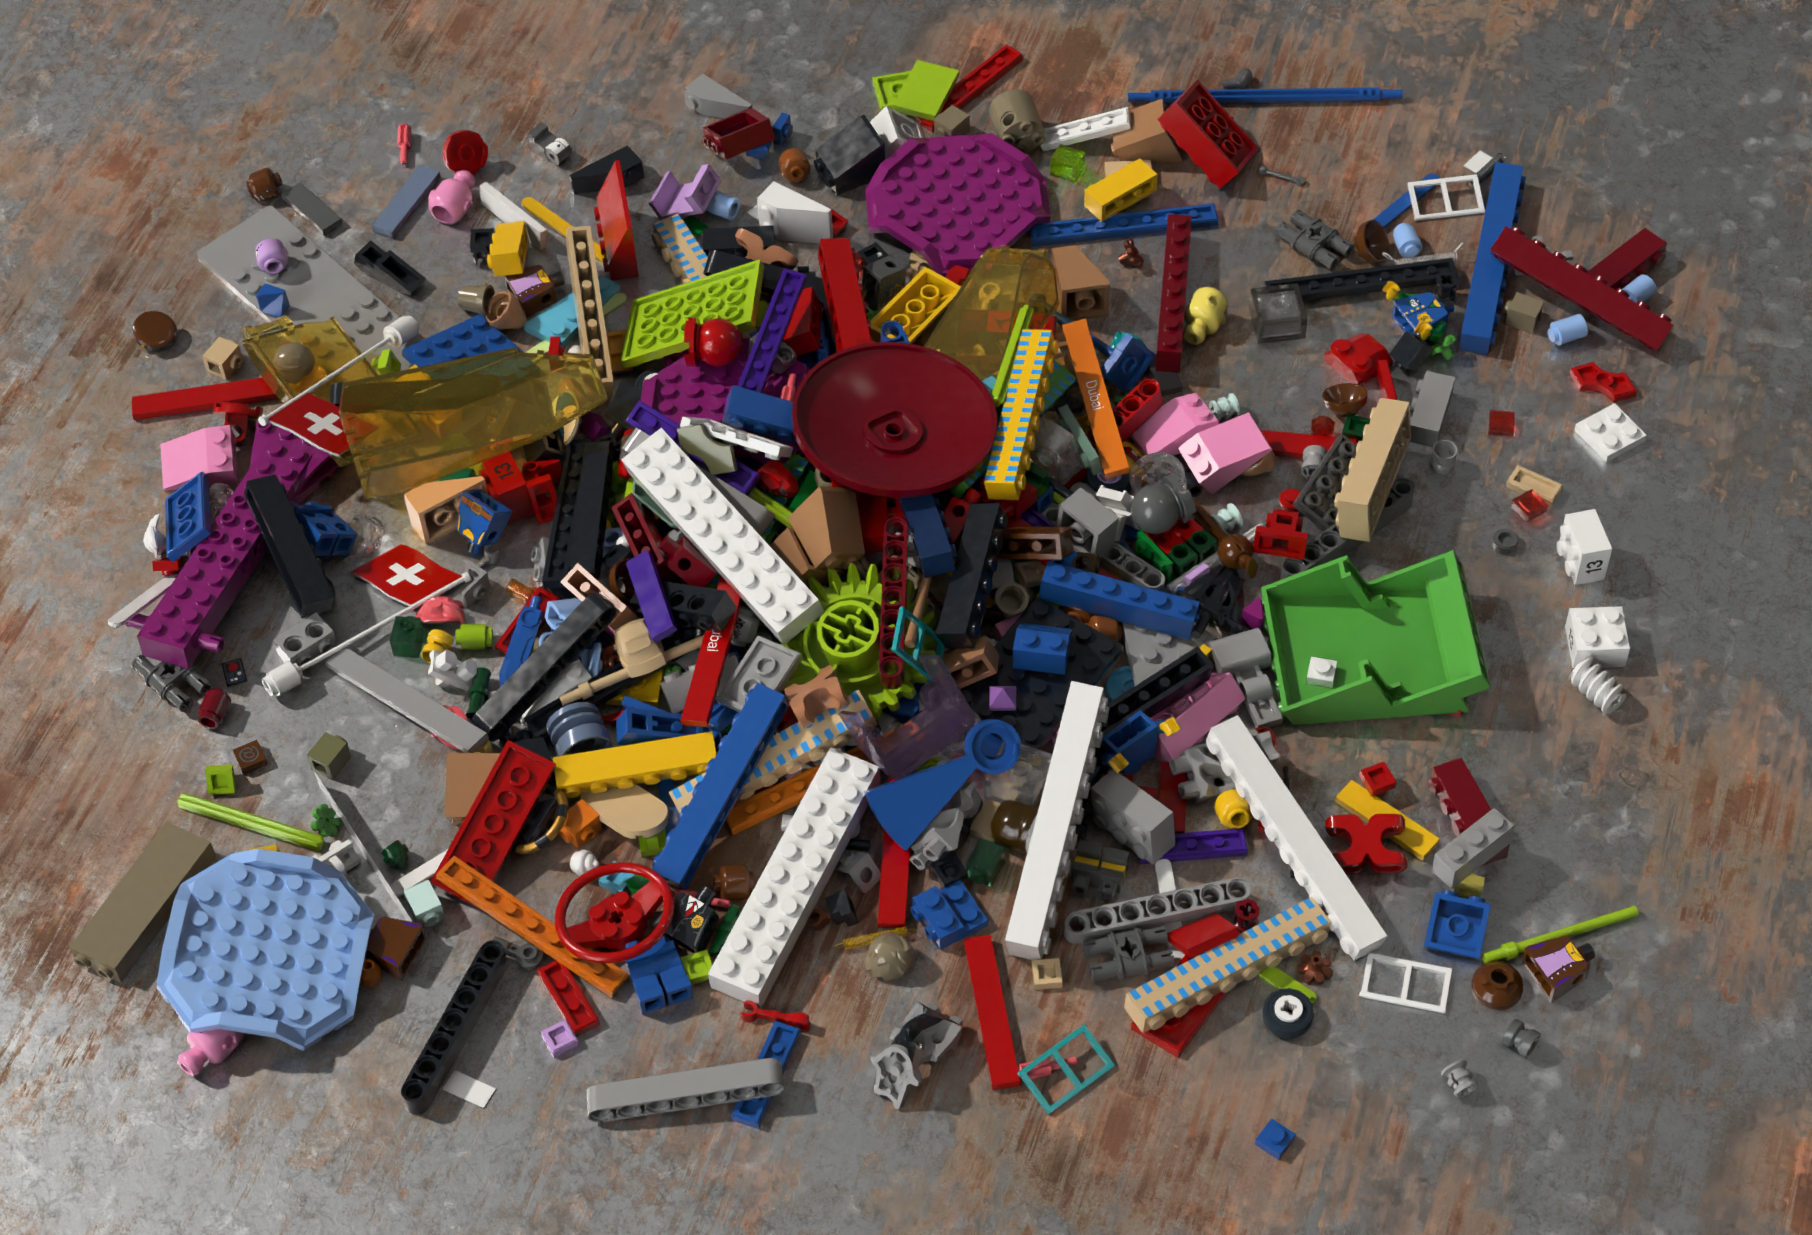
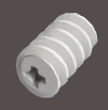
M1588 657L1573 669L1569 675V680L1574 687H1579L1578 690L1581 694H1586L1589 701H1594V705L1597 708H1601L1604 714H1611L1626 699V694H1621L1624 686L1619 684L1613 687L1616 679L1612 677L1606 681L1609 674L1608 671L1605 670L1598 674L1601 665L1595 664L1591 667L1594 660L1592 657Z

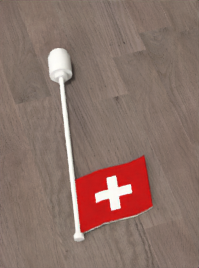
M402 316L384 328L383 341L273 412L260 416L258 422L262 426L271 423L295 434L324 452L337 457L341 456L378 431L379 427L363 422L333 403L310 393L388 343L394 348H399L410 341L419 331L418 322L412 316Z
M402 544L349 572L350 575L367 581L389 598L408 607L300 667L296 663L292 664L290 661H287L267 672L266 677L262 678L265 689L272 697L276 694L280 696L301 684L302 671L423 605L427 600L441 595L462 582L468 583L471 581L470 575L467 572L459 575L443 568L418 550Z

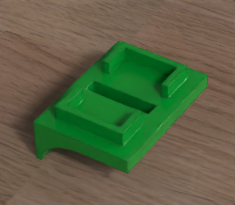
M1142 530L1137 532L1135 555L1161 571L1165 577L1164 586L1167 587V584L1177 578L1172 573L1173 562Z

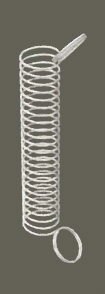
M1463 242L1454 250L1455 253L1461 247ZM1385 252L1382 253L1384 257L1393 261V258L1389 254Z

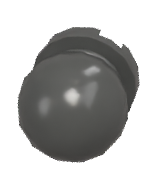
M1176 473L1164 476L1162 485H1147L1135 493L1130 505L1131 517L1137 527L1145 533H1166L1175 527L1178 519L1182 523L1195 519L1193 515L1196 512L1194 500L1189 489L1183 491L1178 483L1182 479Z

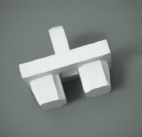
M436 650L430 652L431 665L428 675L436 678V685L445 688L451 684L465 691L472 687V678L477 674V663L468 659L461 662L457 660L455 653L450 650H446L443 653ZM455 668L454 673L449 672L451 669Z
M349 839L345 842L337 840L330 845L329 852L322 856L316 854L312 856L327 865L330 863L346 879L349 878L347 871L361 863Z

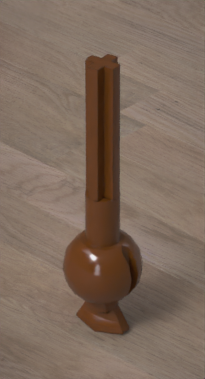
M1193 498L1196 512L1193 513L1195 519L1193 520L1218 540V557L1221 563L1230 569H1245L1250 579L1254 578L1258 565L1252 557L1253 547L1249 539L1241 534L1229 535Z

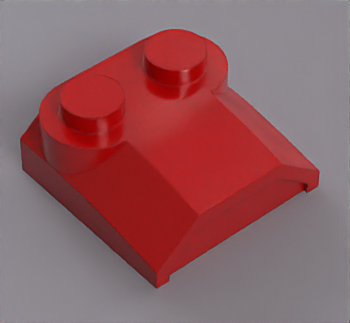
M1359 333L1348 340H1336L1331 344L1330 350L1324 354V361L1350 383L1361 386L1376 376L1378 360H1387L1389 367L1393 365V360L1387 349L1370 334Z

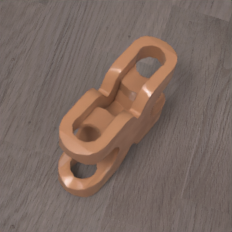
M740 228L735 234L738 244L748 250L745 258L755 261L761 259L763 263L793 270L799 262L795 255L777 245L770 246L764 250L761 237L748 230ZM762 291L760 293V295L765 296L769 299H772L773 294L765 293Z
M831 664L819 670V674L810 682L801 685L794 683L784 689L787 698L790 700L789 704L802 728L813 724L815 718L822 712L830 708H837L839 710L850 704Z

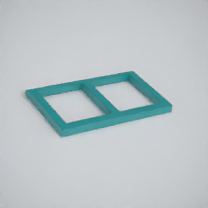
M900 606L891 651L931 682L938 683L944 645L935 631L905 607ZM905 616L918 626L913 657L900 648ZM925 632L938 642L932 672L919 663Z
M1084 1024L1020 1070L1018 1076L1021 1077L1049 1115L1115 1065L1089 1031L1087 1025ZM1081 1033H1083L1105 1063L1103 1068L1082 1083L1058 1052L1059 1049ZM1052 1055L1075 1088L1050 1106L1027 1073Z

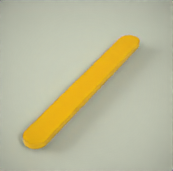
M526 197L522 199L523 208L564 237L567 234V227H573L534 198ZM593 241L595 259L603 263L602 258H607V256L601 254L600 245Z

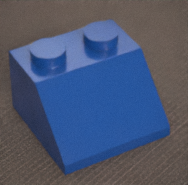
M1020 623L1016 630L1013 646V668L1065 675L1073 629Z

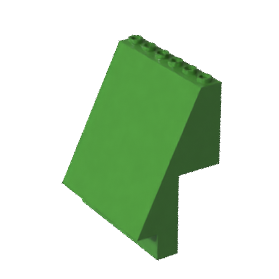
M1454 550L1369 582L1364 580L1349 557L1345 555L1261 587L1263 611L1266 613L1264 626L1270 636L1267 644L1274 658L1271 660V666L1277 675V681L1274 683L1276 691L1281 697V702L1278 703L1282 716H1287L1293 725L1457 713V711L1470 712L1466 697L1491 688L1463 564ZM1311 657L1337 661L1332 688L1306 683Z

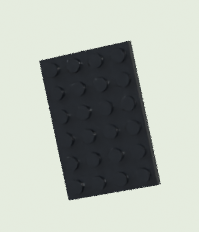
M1037 597L994 646L999 654L997 673L955 691L958 706L954 713L973 724L987 719H997L1010 724L1020 737L1021 752L1034 759L1060 727L1071 681L1095 686L1123 653L1124 645ZM1020 623L1073 629L1065 675L1013 668V646L1016 630ZM989 686H1016V711H989ZM991 733L993 736L1002 740V738L998 734Z

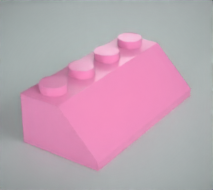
M1211 673L1209 681L1150 718L1152 721H1167L1174 717L1181 728L1169 737L1165 733L1159 735L1154 755L1157 760L1171 762L1179 757L1187 748L1201 743L1204 739L1203 736L1210 731V728L1220 724L1223 718L1239 709L1238 705L1246 698L1231 673Z

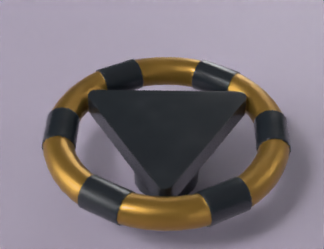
M552 784L545 786L541 795L548 794L555 798L536 803L521 831L525 842L528 844L516 841L511 851L518 854L536 852L552 842L558 835L567 819L569 810L568 799L562 789H557ZM557 809L556 819L553 821L550 817Z

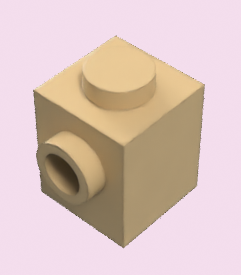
M218 337L202 356L207 372L225 380L244 361L239 345L232 340H226L222 337Z

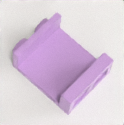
M710 164L702 165L694 181L686 184H679L673 174L668 171L651 198L649 205L660 220L677 213L680 217L704 213L721 180Z

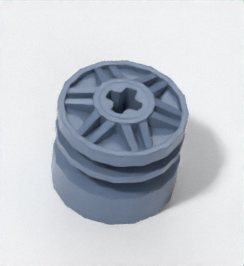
M576 702L566 705L557 710L546 724L547 733L556 748L557 756L613 748L612 739L608 730L604 727V721L601 718L599 709L592 703Z

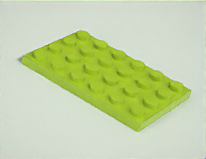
M761 259L632 300L620 360L624 369L639 366L642 363L661 359L664 356L681 353L689 349V343H684L685 322L688 321V317H698L701 324L709 319H727L740 332H747L755 328L764 273V265Z

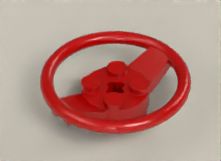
M631 862L601 865L579 876L560 897L555 911L556 933L564 947L583 960L604 964L627 961L651 949L665 935L674 915V896L667 881L658 872L647 866ZM616 873L636 874L650 880L631 897L628 893L621 891L603 899L589 909L590 920L566 927L568 906L573 897L588 883L600 877ZM663 903L664 907L660 922L654 931L643 940L642 935L648 926L647 921ZM640 941V943L626 949L627 943ZM601 947L603 950L606 951L607 948L618 949L619 951L596 952L588 950L586 948Z

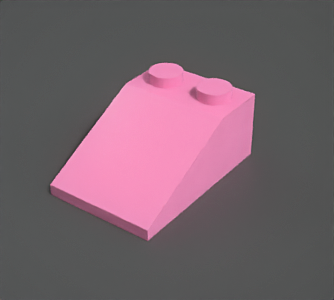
M1197 393L1173 398L1163 405L1130 437L1148 461H1153L1180 454L1181 452L1178 447L1197 433L1218 425V419Z
M1249 412L1201 431L1178 447L1198 483L1212 495L1272 451L1271 446Z
M230 425L203 428L161 444L164 491L179 489L202 471L208 476L209 485L239 482L236 437Z

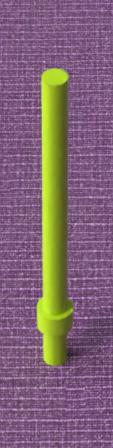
M1634 905L1515 943L1511 941L1502 944L1501 948L1483 953L1482 959L1484 963L1504 958L1511 960L1519 957V954L1523 953L1527 946L1562 936L1574 937L1637 917L1639 912Z

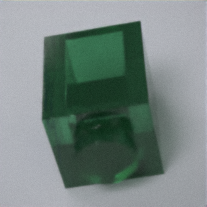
M980 838L966 863L968 878L976 884L992 887L1005 864V847Z

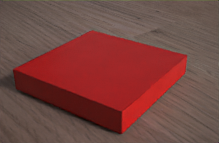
M1213 912L1167 933L1168 942L1189 958H1193L1237 938L1239 932L1235 925L1216 912Z

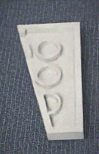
M682 417L680 427L704 423L707 432L712 438L722 439V442L734 446L739 444L744 446V450L754 453L764 452L765 457L773 460H780V457H791L793 447L741 429L732 428L729 425L711 419Z

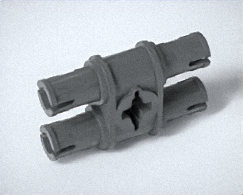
M1299 209L1296 212L1294 211L1290 222L1299 226L1302 230L1297 231L1284 221L1275 230V234L1288 241L1293 250L1300 251L1308 256V259L1311 261L1317 260L1330 270H1333L1338 265L1340 257L1328 251V248L1335 249L1344 257H1349L1355 248L1353 243L1339 235L1337 229H1332L1325 225L1319 218L1313 219Z
M139 655L137 657L142 663L135 658L131 664L132 668L144 677L145 684L148 687H152L157 691L162 700L171 701L181 712L187 711L183 704L189 709L193 705V699L187 696L182 689L190 684L201 696H205L206 691L203 689L205 688L208 691L214 687V684L201 674L200 667L194 663L189 669L166 662H161L154 666L145 656Z
M1165 925L1143 930L1133 927V930L1117 933L1111 931L1106 934V937L1083 940V950L1086 952V958L1108 953L1113 955V961L1089 964V973L1092 976L1091 981L1095 982L1115 977L1121 981L1131 976L1142 974L1148 976L1152 970L1175 967L1171 949L1150 954L1144 952L1145 946L1168 943Z

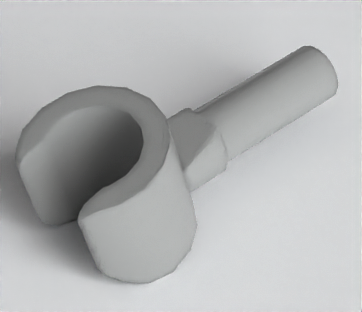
M486 545L484 548V558L481 559L477 566L483 568L487 564H496L500 558V550L498 549L492 553L493 545Z

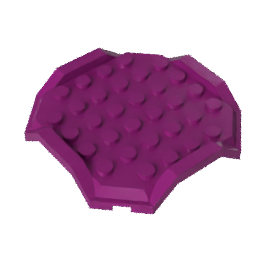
M993 133L910 138L879 165L865 189L869 233H889L923 255L932 269L943 277L955 265L969 268L975 275V278L991 277L1007 249L1036 223L1051 221L1046 179L1027 154Z
M742 338L743 347L739 357L730 365L715 367L707 365L701 360L698 367H687L685 357H682L659 371L652 378L644 379L641 401L679 425L681 424L682 417L707 418L722 423L727 396L732 386L738 385L749 358L747 353L751 338ZM797 360L796 363L781 374L772 370L763 394L781 399L783 387L787 386L791 373L796 375L795 387L797 391L799 384L811 369ZM769 435L761 436L793 447L791 455L797 451L800 454L803 453L797 443L782 442L776 437ZM713 438L714 440H716V441L719 442V443L726 444V443L722 442V441H723L722 439H719V438H716V439H715V438ZM733 445L735 458H753L764 465L773 460L765 457L764 452L754 453L744 450L742 445ZM780 457V460L774 461L784 464L789 460V457Z

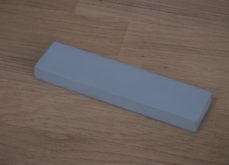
M420 164L372 224L373 231L393 238L440 179V171Z

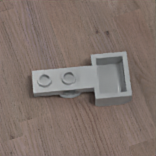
M1255 628L1208 642L1207 646L1211 648V661L1216 672L1232 674L1246 698L1244 703L1257 731L1282 724L1283 717L1273 698L1270 680L1266 674L1261 672V669L1270 667L1271 652L1260 629Z

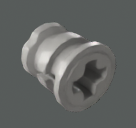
M1464 1059L1453 1062L1441 1072L1442 1077H1448L1449 1080L1447 1082L1450 1088L1455 1089L1454 1095L1456 1098L1469 1095L1478 1088L1477 1081L1472 1080L1473 1074L1469 1069L1465 1068L1467 1061Z

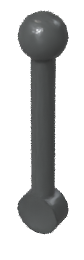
M1266 166L1259 168L1261 175L1269 174L1296 182V185L1300 187L1305 185L1304 177L1295 178L1269 170Z

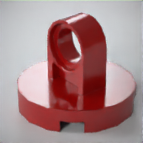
M467 129L458 130L452 133L444 143L442 149L444 163L455 174L458 171L465 170L474 175L476 174L475 172L486 164L488 146L478 133Z
M215 402L213 414L225 416L224 426L230 425L231 428L233 426H240L242 428V436L236 439V444H240L247 439L249 419H258L262 416L263 408L255 406V409H249L248 404L222 402L220 405Z

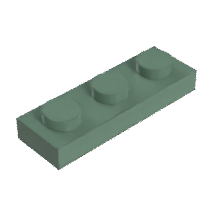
M1068 405L1058 408L1061 419L1057 420L1063 433L1068 432L1070 435L1068 440L1074 451L1079 450L1080 454L1078 456L1083 467H1089L1093 475L1102 472L1099 456Z

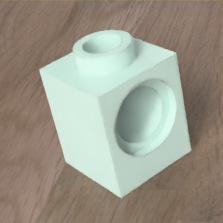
M429 880L403 891L407 905L416 923L422 924L425 928L434 926L439 921L445 919L442 905Z

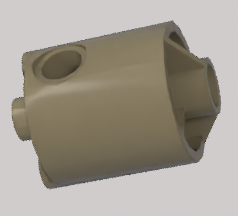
M1019 89L1008 90L992 100L989 106V114L999 138L1025 154L1036 149L1046 141L1044 127L1033 98L1028 92Z

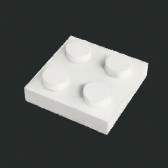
M1615 403L1575 425V431L1605 462L1645 442L1647 436Z

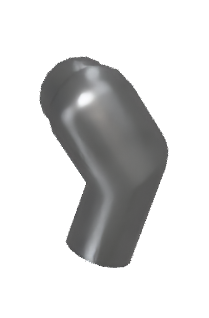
M1248 68L1241 69L1234 79H1223L1222 87L1223 89H1244L1252 80L1253 74Z

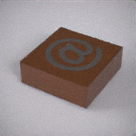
M257 740L232 750L243 774L268 764Z

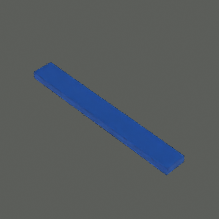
M1211 203L1116 214L1103 222L1097 217L1038 223L1029 230L1032 247L1167 232L1168 214L1192 216L1191 229L1218 226L1219 220L1215 204Z

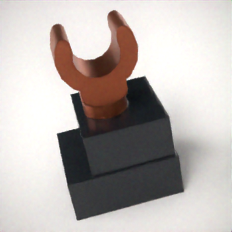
M845 889L825 898L828 910L813 909L810 915L811 919L820 917L818 921L811 923L815 931L823 929L832 919L836 925L845 922L848 927L859 923L853 901Z

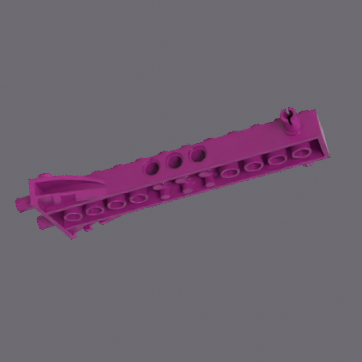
M257 422L250 469L211 525V534L198 544L152 614L146 616L138 613L125 623L126 627L140 630L137 638L142 655L189 669L203 648L220 654L224 650L226 640L224 637L212 635V633L268 550L264 537L244 497L247 481L276 474L279 482L283 483L286 488L288 501H296L299 504L319 488L320 481L325 477L330 479L335 475L334 470L341 464L348 465L352 461L350 450L337 457L314 447L287 430L271 423L262 426Z

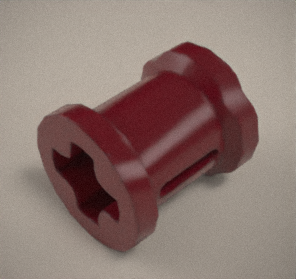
M1244 899L1236 904L1234 925L1237 927L1238 932L1243 933L1258 925L1260 907L1256 901Z

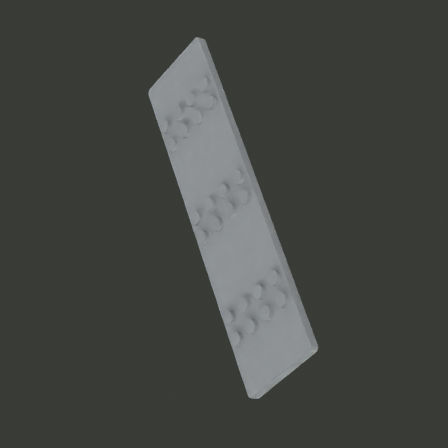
M273 206L265 207L197 251L199 261L287 341L306 345L315 356L314 365L326 376L383 341L384 328L400 318ZM269 238L278 239L283 242L286 248L288 264L276 274L264 272L257 265L255 248L262 240ZM265 283L286 291L290 307L281 318L260 311L256 295ZM417 333L413 339L399 348H394L387 343L331 380L334 383L385 380L377 378V369L371 370L370 365L372 359L381 356L382 350L391 349L401 363L400 375L413 366L403 357V349L424 340V338ZM472 407L463 410V424L442 439H439L412 411L371 413L370 415L425 465H430L441 458V454L445 455L483 428L488 407Z

